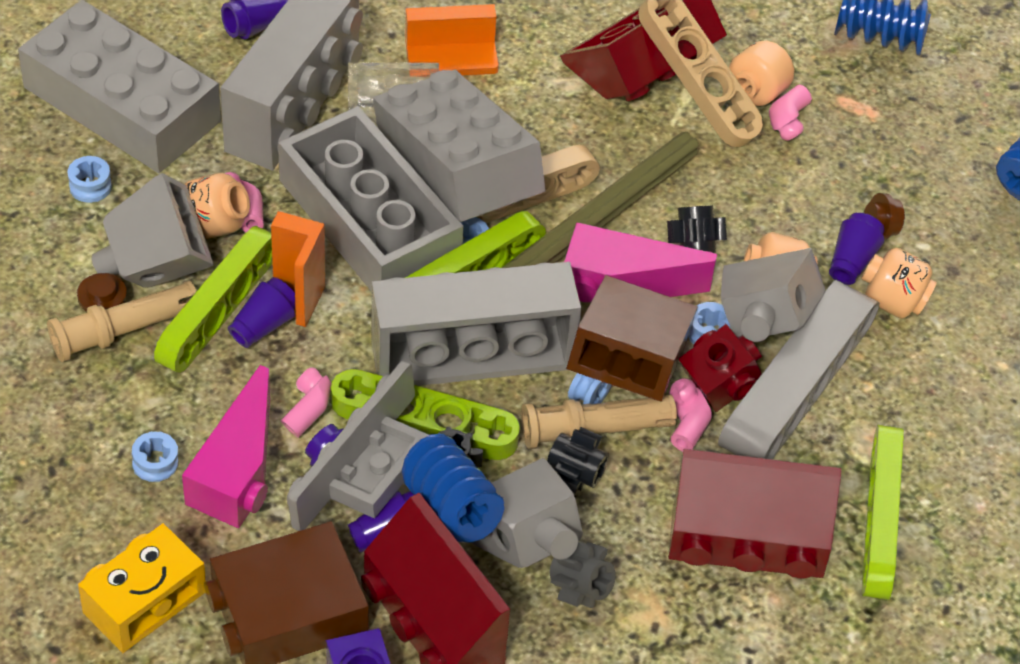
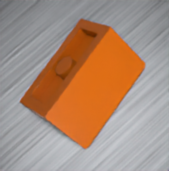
M495 4L406 8L405 44L410 77H430L433 73L442 70H457L462 76L498 73V58L495 46L497 18Z
M278 211L271 224L273 277L282 280L294 291L296 325L306 327L325 289V224Z

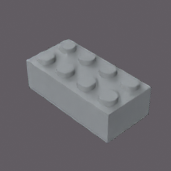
M80 0L18 48L25 89L157 173H161L221 122L219 83L84 0Z
M288 0L220 87L224 152L273 171L279 163L278 142L302 132L306 125L312 126L317 119L320 106L328 96L333 97L336 94L342 76L349 67L354 68L360 60L363 45L359 42V28L362 23L363 12L359 10V0Z
M457 70L437 71L428 79L413 84L396 85L390 88L388 92L372 97L377 128L460 222L546 192L540 142Z
M359 106L278 142L280 182L313 221L325 224V236L371 292L372 281L388 280L395 277L405 278L462 245L463 225Z
M570 262L539 263L530 266L490 268L460 273L446 272L430 276L395 277L388 280L372 281L371 345L376 374L381 376L390 375L402 360L412 364L414 385L417 386L567 370L566 367L579 326L581 305Z

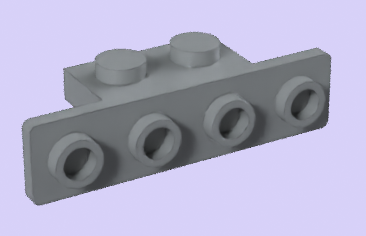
M402 360L390 375H384L379 381L375 393L362 408H357L353 411L346 427L333 442H328L322 448L317 461L304 477H299L293 482L287 495V504L293 529L298 531L306 529L330 499L375 519L404 483L402 467L406 455L420 439L429 436L424 432L396 421L415 396L412 364Z

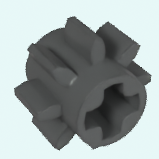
M578 542L577 549L569 558L564 560L553 558L550 566V579L552 584L561 588L557 598L559 601L576 607L581 604L593 608L595 600H602L610 594L615 583L616 572L614 565L604 560L608 549L590 542L586 544Z

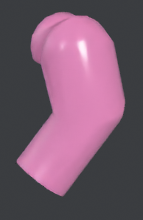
M803 85L795 86L777 99L769 109L772 128L774 131L778 130L783 140L789 141L803 132V124L797 119L799 116L798 112L810 104L812 100L810 92Z

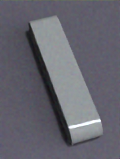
M838 280L833 281L803 327L795 330L730 415L722 429L718 445L735 455L773 460L865 336L877 315L880 303Z

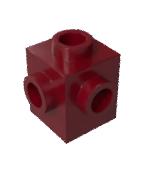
M727 324L717 331L711 330L700 336L694 343L693 348L678 358L688 378L702 391L706 401L715 413L733 400H742L762 375L756 363L762 357L757 347L743 335L737 338Z

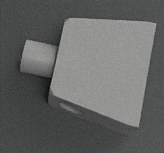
M163 173L155 176L105 215L103 225L110 245L92 254L91 257L97 273L113 275L120 273L123 279L141 287H152L214 265L187 185Z
M812 248L724 265L721 302L730 328L737 338L743 335L750 341L760 342L769 335L798 330L803 327L825 293V287Z
M541 458L491 482L496 489V493L504 499L505 509L503 516L494 531L484 539L471 542L472 544L518 568L528 567L550 555L558 560H564L575 552L578 541H580L583 535L576 499L573 492L547 460Z

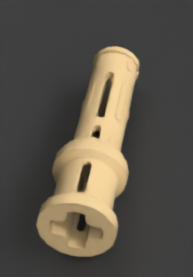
M186 281L181 285L108 309L93 305L88 307L87 313L63 321H59L57 318L47 321V328L53 349L61 362L70 360L71 354L97 345L101 349L107 348L114 342V337L176 317L192 297L179 300L194 295L196 289L191 281Z
M671 394L664 395L662 402L651 398H637L596 404H581L578 400L565 399L563 405L535 408L532 403H526L522 405L521 410L522 432L528 449L537 448L538 444L542 442L555 441L562 432L572 436L574 429L579 430L580 427L596 434L615 433L654 427H674L676 425L675 419H677L676 404Z

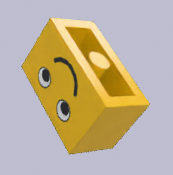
M162 523L150 533H144L134 538L126 550L108 563L95 566L86 574L84 579L78 583L82 612L122 653H125L206 593L204 588V582H206L204 562Z

